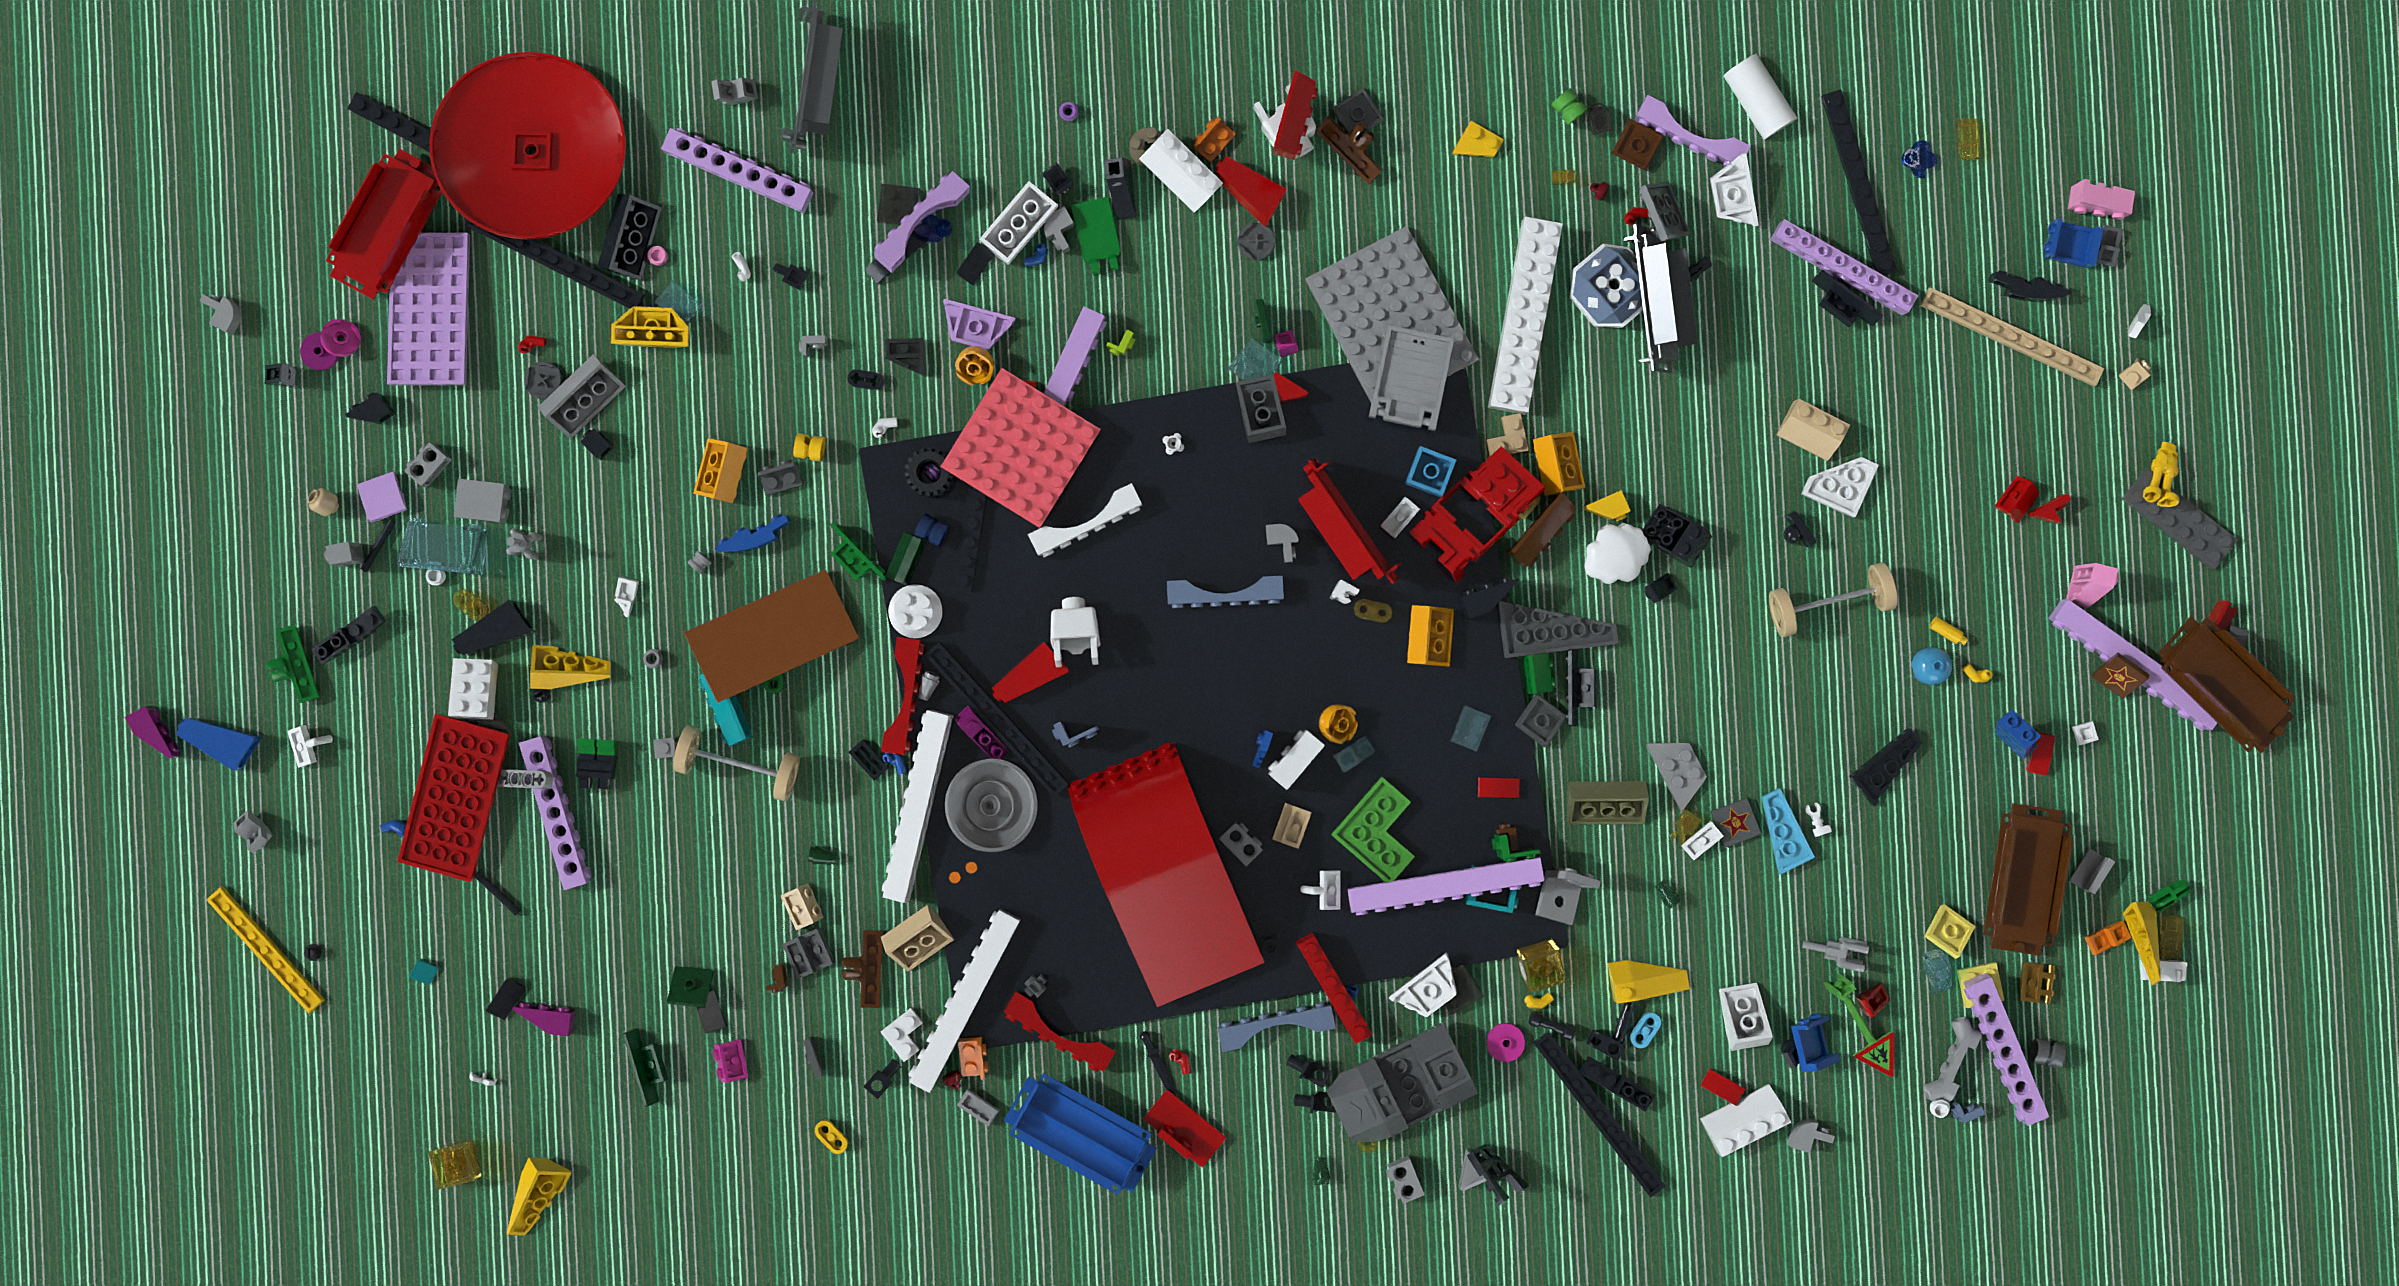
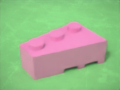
M2084 179L2071 186L2068 209L2074 210V213L2077 214L2090 212L2094 216L2104 217L2105 215H2110L2113 219L2121 220L2132 214L2135 191L2116 186L2108 188L2105 187L2104 183H2098V186L2090 184V180Z
M2098 563L2074 566L2066 599H2069L2079 607L2088 609L2114 588L2119 579L2118 569Z

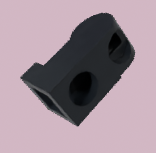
M1594 1029L1586 1042L1616 1061H1619L1626 1047L1625 1044Z

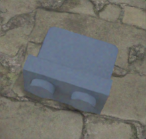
M1061 721L1054 724L1055 729L1052 732L1056 740H1061L1063 746L1068 745V747H1072L1080 743L1079 739L1084 736L1086 739L1097 735L1096 731L1099 730V727L1096 726L1070 738Z

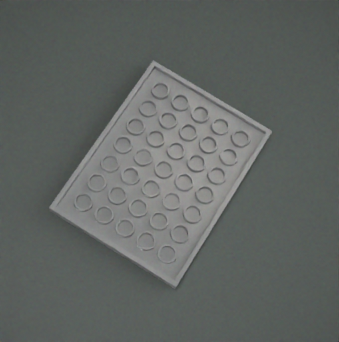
M1407 226L1305 278L1309 289L1371 403L1388 325L1453 338L1454 343L1447 377L1479 360ZM1378 404V408L1385 409L1386 404Z

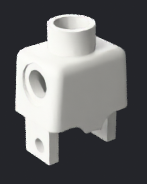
M1290 85L1286 86L1287 95L1290 89ZM1260 102L1254 104V110L1262 123L1261 129L1274 148L1285 103L1276 107L1275 114L1268 118ZM1312 116L1311 118H1306L1305 125H1308L1305 137H1301L1302 151L1300 156L1296 155L1295 159L1307 154L1314 148L1309 139L1314 136L1316 124Z
M1066 598L1062 600V609H1055L1051 612L1050 640L1054 650L1056 667H1062L1061 650H1068L1073 655L1082 654L1087 648H1091L1093 665L1098 664L1100 638L1096 611L1093 607H1085V600L1083 598Z

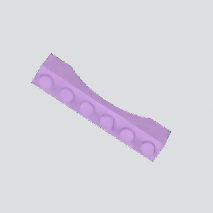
M1649 95L1644 99L1634 119L1638 123L1654 129L1663 137L1666 135L1672 138L1674 143L1678 145L1684 144L1692 152L1706 155V158L1710 161L1723 163L1724 167L1744 152L1747 154L1751 147L1734 137L1713 140L1688 132L1674 120L1665 103Z
M953 171L941 178L940 185L936 189L933 187L927 193V198L923 202L919 201L915 205L911 215L907 214L900 222L901 225L897 229L893 228L888 233V238L884 242L881 241L876 245L874 249L875 258L891 273L905 260L908 239L919 222L937 210L957 206L969 194L970 186Z

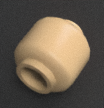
M324 488L313 490L307 500L309 508L322 516L334 514L339 507L337 496Z

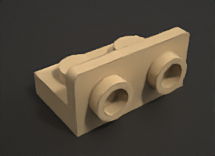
M808 883L780 895L796 930L823 918L821 908L818 906L814 893Z

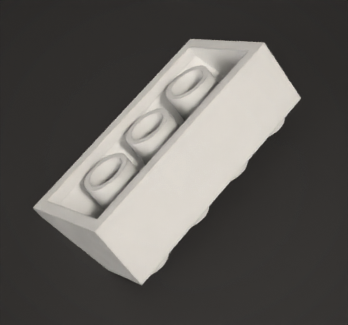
M1169 129L1165 130L1139 158L1194 213L1223 184Z
M1769 1084L1740 1098L1736 1106L1730 1103L1700 1118L1717 1153L1721 1157L1791 1123L1783 1105Z

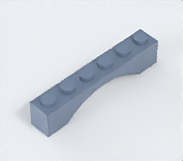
M1265 576L1247 589L1227 594L1204 591L1193 586L1187 580L1167 581L1168 605H1172V608H1184L1183 604H1191V607H1203V603H1210V606H1222V602H1230V606L1241 605V601H1249V605L1260 604L1262 600H1268V604L1280 603V600L1284 599L1283 576Z
M1326 1001L1315 1003V1006L1310 1008L1307 1005L1296 1007L1295 1011L1289 1012L1288 1009L1277 1011L1276 1015L1270 1016V1013L1260 1014L1257 1019L1251 1020V1017L1239 1019L1240 1022L1233 1024L1232 1021L1222 1022L1221 1026H1218V1033L1222 1052L1242 1048L1256 1033L1275 1025H1300L1315 1032L1336 1029L1331 1004H1326Z

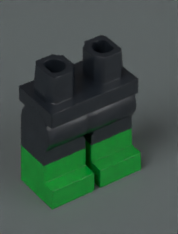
M577 738L578 760L576 777H579L580 788H592V778H598V789H610L611 779H615L619 741Z

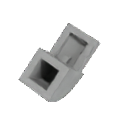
M741 77L731 82L718 79L711 81L714 100L722 101L723 105L741 104L758 99L754 79Z
M1065 206L1054 211L1045 221L1044 225L1047 240L1055 237L1052 241L1057 251L1061 249L1063 254L1070 251V248L1062 233L1074 227V223Z
M202 294L199 301L216 310L209 324L234 335L241 320V312L238 305L233 300L224 296L221 299L213 294L210 297Z
M1284 524L1266 525L1267 545L1283 544L1284 563H1292V558H1296L1295 546L1291 547V543L1299 542L1295 531Z
M248 810L233 823L234 832L247 841V849L253 854L258 849L261 850L272 837L269 828Z
M1804 1119L1792 1127L1787 1145L1791 1148L1810 1153L1814 1138L1833 1143L1835 1136L1829 1132L1830 1129L1818 1126L1816 1121Z

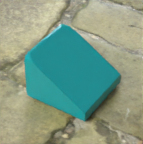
M420 959L415 964L409 977L430 985L439 968L424 959Z

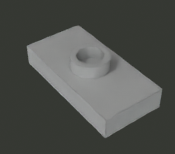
M970 1089L966 1090L957 1104L958 1107L988 1127L1000 1110Z

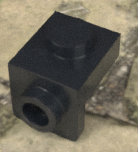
M1057 162L1041 173L1057 195L1065 194L1070 190V186L1073 185Z

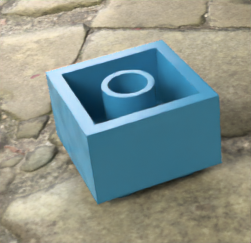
M1420 446L1405 484L1441 498L1456 459Z

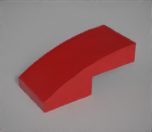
M2037 732L2040 734V738L2035 742L2038 746L2031 752L2026 770L2030 773L2047 776L2053 754L2055 736Z
M1478 777V797L1519 798L1520 779Z
M1711 1069L1708 1070L1700 1086L1735 1106L1745 1091V1088Z

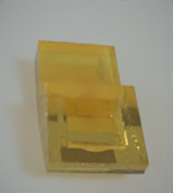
M1958 119L1956 125L1959 136L1957 143L1959 159L1977 160L1980 158L1978 119Z
M2163 916L2159 931L2162 936L2159 955L2161 957L2180 958L2183 944V917Z

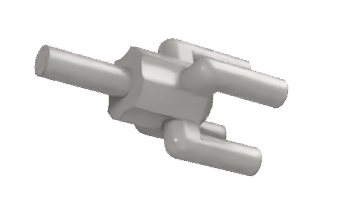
M511 529L510 534L512 537L507 539V544L510 547L506 549V553L512 556H519L520 553H523L526 558L537 560L539 554L532 552L531 547L534 540L541 541L543 539L542 534L531 532L525 535L522 530Z
M1841 937L1839 942L1827 940L1826 945L1803 941L1802 948L1824 952V958L1835 960L1840 968L1864 972L1865 965H1863V960L1850 958L1851 951L1868 954L1869 946H1867L1865 941Z

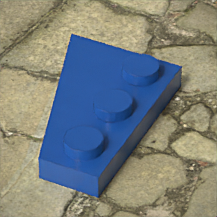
M1264 730L1263 733H1259L1256 741L1259 746L1252 766L1260 767L1272 739V732Z

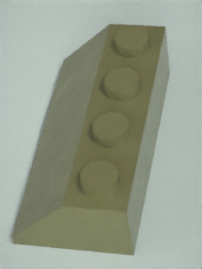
M1646 781L1569 782L1567 791V824H1644L1649 801Z

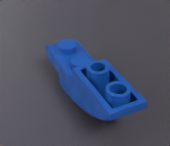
M779 514L771 519L772 522L768 525L762 524L755 528V533L749 528H740L734 532L735 536L730 539L726 537L720 540L715 550L725 553H737L761 548L778 540L779 538L775 532L790 524L791 521L787 515L782 516Z

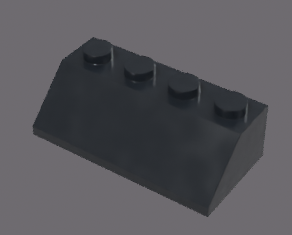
M618 194L597 267L614 274L641 281L648 258L647 254L651 248L662 207L632 195Z

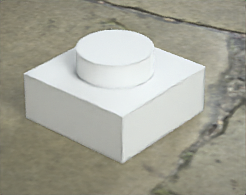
M2093 721L2072 727L2077 745L2099 740Z

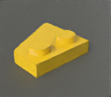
M1470 121L1452 154L1494 158L1504 139Z

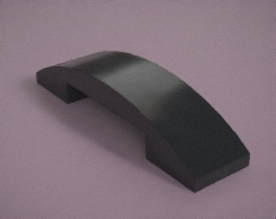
M925 222L916 226L912 231L905 250V260L936 238ZM877 259L865 269L877 285L891 274Z

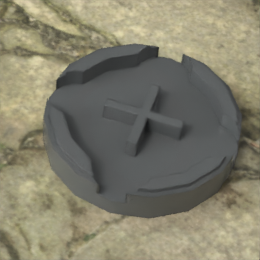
M1260 222L1249 223L1239 233V250L1249 260H1264L1271 255L1275 248V234L1268 225L1265 227Z
M546 361L534 363V365L526 370L524 376V385L529 394L541 400H546L563 383V375L560 369Z

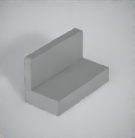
M2088 849L2069 878V881L2087 893L2095 894L2115 861L2101 856L2092 849Z

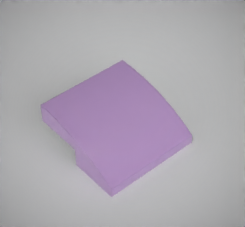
M394 471L357 484L365 512L371 523L407 510L404 494L400 491L397 474Z

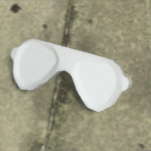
M471 1072L469 1076L471 1081L488 1086L496 1085L497 1079H486L487 1073H483V1076L480 1077Z

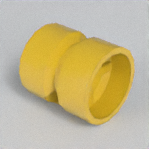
M797 433L794 443V457L801 459L809 457L810 460L821 462L825 452V437L813 436L810 438L808 434Z

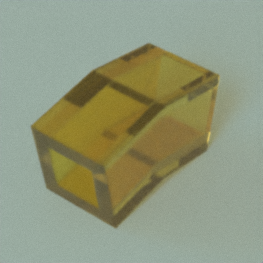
M1575 170L1552 171V185H1572L1576 182Z

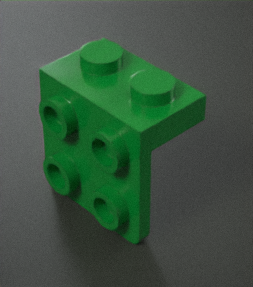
M1503 833L1494 834L1495 838L1492 839L1493 850L1497 851V857L1506 862L1517 861V857L1521 856L1525 859L1536 858V854L1541 853L1540 849L1536 847L1509 851L1508 838Z

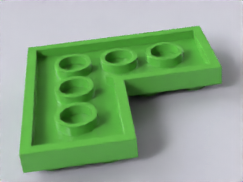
M1381 776L1331 835L1385 882L1394 881L1415 857L1386 832L1411 802Z

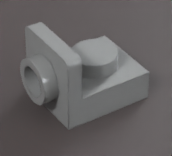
M825 335L802 336V341H799V352L804 357H809V346H811V349H823V346H828V338Z
M678 737L653 740L655 759L674 757Z

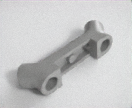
M1959 1017L1951 1023L1957 1038L1948 1050L1949 1056L1947 1061L1940 1068L1941 1074L1939 1079L1923 1086V1091L1928 1100L1934 1101L1943 1098L1947 1101H1952L1960 1085L1954 1083L1953 1080L1968 1047L1976 1050L1981 1038V1032L1972 1028L1969 1019L1966 1017Z

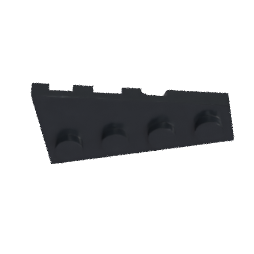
M1907 728L1849 776L1872 806L1877 804L1878 798L1882 793L1886 792L1890 782L1894 777L1898 776L1902 766L1910 760L1922 742L1911 728Z

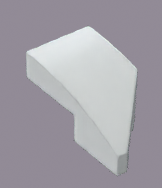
M2144 304L2138 311L2129 327L2128 333L2130 337L2137 338L2141 329L2145 326L2151 316L2150 305Z
M620 576L614 600L624 611V616L629 617L639 581Z

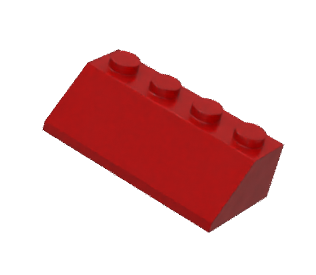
M1294 71L1273 148L1274 155L1295 160L1296 155L1300 156L1303 144H1300L1302 136H1306L1308 125H1305L1306 118H1311L1313 107L1310 106L1311 100H1316L1319 89L1315 88V80L1299 71Z

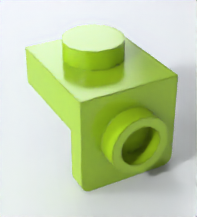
M1126 330L1119 346L1108 342L1106 345L1109 348L1108 352L1118 357L1120 354L1124 356L1127 349H1132L1135 343L1134 333Z

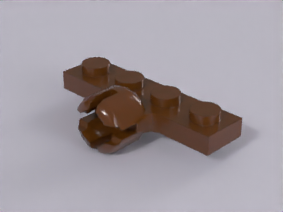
M1330 116L1326 117L1315 132L1368 185L1371 184L1383 171L1366 153V148L1374 140V133L1370 130L1369 133L1366 132L1362 135L1368 129L1362 123L1357 124L1349 133H1346Z
M863 930L861 956L845 957L842 961L843 968H853L842 969L843 979L861 982L860 1008H880L881 937L883 936V930Z

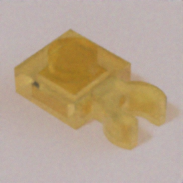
M1684 809L1674 824L1678 827L1677 831H1673L1669 838L1673 840L1676 835H1679L1680 841L1678 844L1682 845L1685 842L1686 833L1692 836L1702 820Z

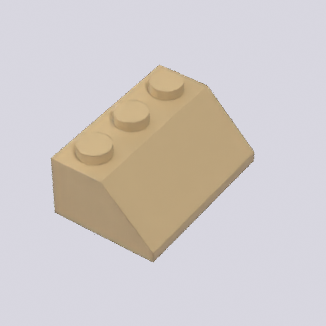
M1801 399L1793 401L1776 435L1828 461L1843 441L1850 424Z
M927 905L881 937L885 953L907 972L954 940L938 914Z

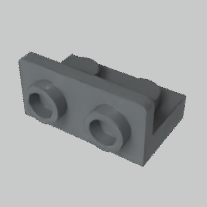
M791 460L780 462V466L773 467V465L762 467V471L758 472L766 496L803 486L798 464Z

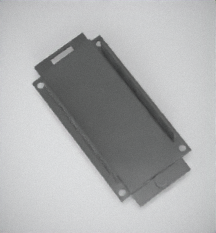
M817 0L813 1L812 8L801 7L797 21L810 23L795 130L782 128L780 135L782 141L790 142V153H794L795 148L806 149L807 140H805L807 132L825 135L826 127L830 120L843 28L822 24L824 11H819V8H816Z
M1635 224L1633 225L1634 236L1626 237L1623 241L1634 243L1636 249L1649 358L1639 361L1650 363L1653 372L1670 374L1673 373L1671 362L1679 360L1678 347L1698 344L1687 251L1684 248L1667 252L1666 243L1664 241L1661 242L1658 237H1655V226L1644 227ZM1664 364V369H1659V365Z

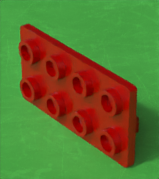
M1168 1089L1165 1090L1143 1118L1145 1122L1157 1131V1135L1186 1159L1191 1158L1201 1167L1207 1163L1226 1139L1221 1132Z

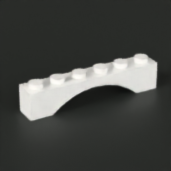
M1131 483L1115 491L1104 510L1087 523L1071 528L1044 526L1028 534L1038 556L1043 555V557H1047L1054 553L1053 549L1059 546L1063 549L1071 545V540L1075 538L1081 540L1089 536L1087 532L1093 529L1097 532L1105 528V524L1110 521L1112 523L1123 519L1122 515L1128 512L1130 515L1138 512L1142 503Z

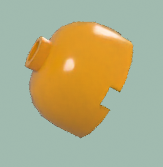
M980 346L965 348L956 359V374L963 382L969 385H974V383L985 384L990 380L994 371L992 355Z
M1341 704L1331 705L1326 708L1319 720V728L1322 735L1329 741L1339 744L1352 739L1358 726V721L1355 720L1354 716L1356 712L1351 707Z

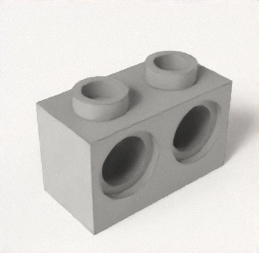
M431 442L424 444L420 448L418 456L412 458L404 470L419 485L427 488L452 460L441 448ZM436 452V459L431 461V453ZM423 466L424 472L419 476L417 470Z
M343 542L325 546V559L329 565L345 567L364 563L365 561L362 544Z
M1234 822L1219 839L1247 866L1263 850L1260 847L1262 843L1255 836L1251 838L1247 834L1249 830L1243 823L1238 825ZM1234 830L1241 833V838L1238 841H1233L1230 838V833ZM1247 844H1251L1255 848L1254 852L1250 855L1245 854L1243 851L1244 846Z
M1409 1156L1387 1164L1389 1170L1386 1173L1390 1182L1394 1181L1396 1188L1393 1190L1397 1200L1401 1199L1404 1204L1424 1196ZM1399 1167L1406 1169L1405 1173L1401 1176L1395 1174L1396 1169ZM1406 1185L1413 1187L1410 1193L1403 1192V1188Z

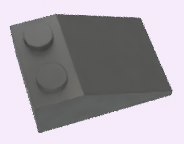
M1274 375L1236 382L1248 443L1285 436L1286 425Z

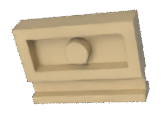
M1285 803L1272 839L1299 849L1312 812Z

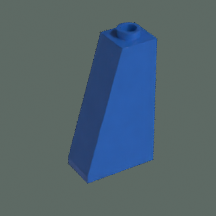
M197 718L183 719L179 723L176 733L177 736L233 771L243 769L262 739L258 735Z

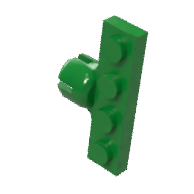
M294 624L276 630L283 655L266 663L267 670H278L268 674L273 682L291 679L299 703L320 698L297 626Z

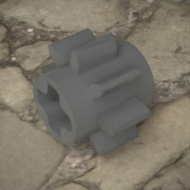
M1034 973L1024 983L1027 986L1024 991L1030 997L1033 994L1038 997L1048 988L1045 985L1047 980L1042 974L1037 977Z

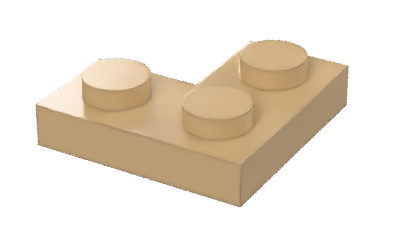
M1521 413L1501 417L1505 436L1486 440L1489 455L1491 456L1501 446L1510 455L1528 451Z

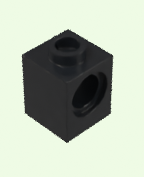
M590 429L582 436L584 439L581 443L597 459L602 460L615 447L597 429Z

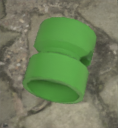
M1571 88L1561 94L1551 104L1557 113L1562 112V119L1567 125L1573 123L1587 111V107L1582 101L1576 100L1577 95Z

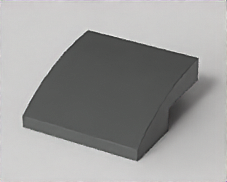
M820 927L782 944L797 979L835 963Z

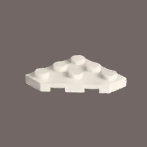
M1860 457L1810 476L1801 495L1855 518L1879 465Z

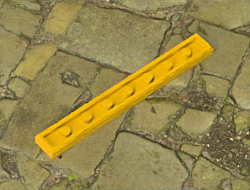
M223 886L206 899L308 1014L325 1001L320 993Z

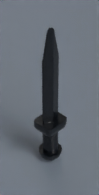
M1141 1032L1139 1038L1143 1040L1147 1048V1057H1150L1164 1087L1176 1096L1173 1081L1158 1053L1160 1052L1159 1048L1153 1045L1149 1032Z

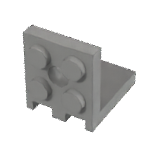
M1557 868V871L1546 870L1535 915L1573 925L1581 888L1599 889L1601 881L1594 879V875L1587 873L1579 874L1577 870L1570 868ZM1557 896H1560L1562 899V903L1559 907H1557L1555 904V899Z

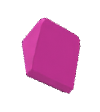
M1292 329L1273 335L1280 357L1298 352L1297 342Z

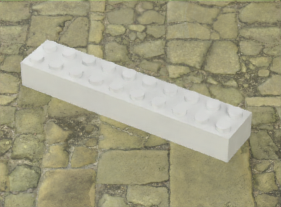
M1524 217L1522 220L1488 408L1521 413L1523 415L1529 412L1563 223Z

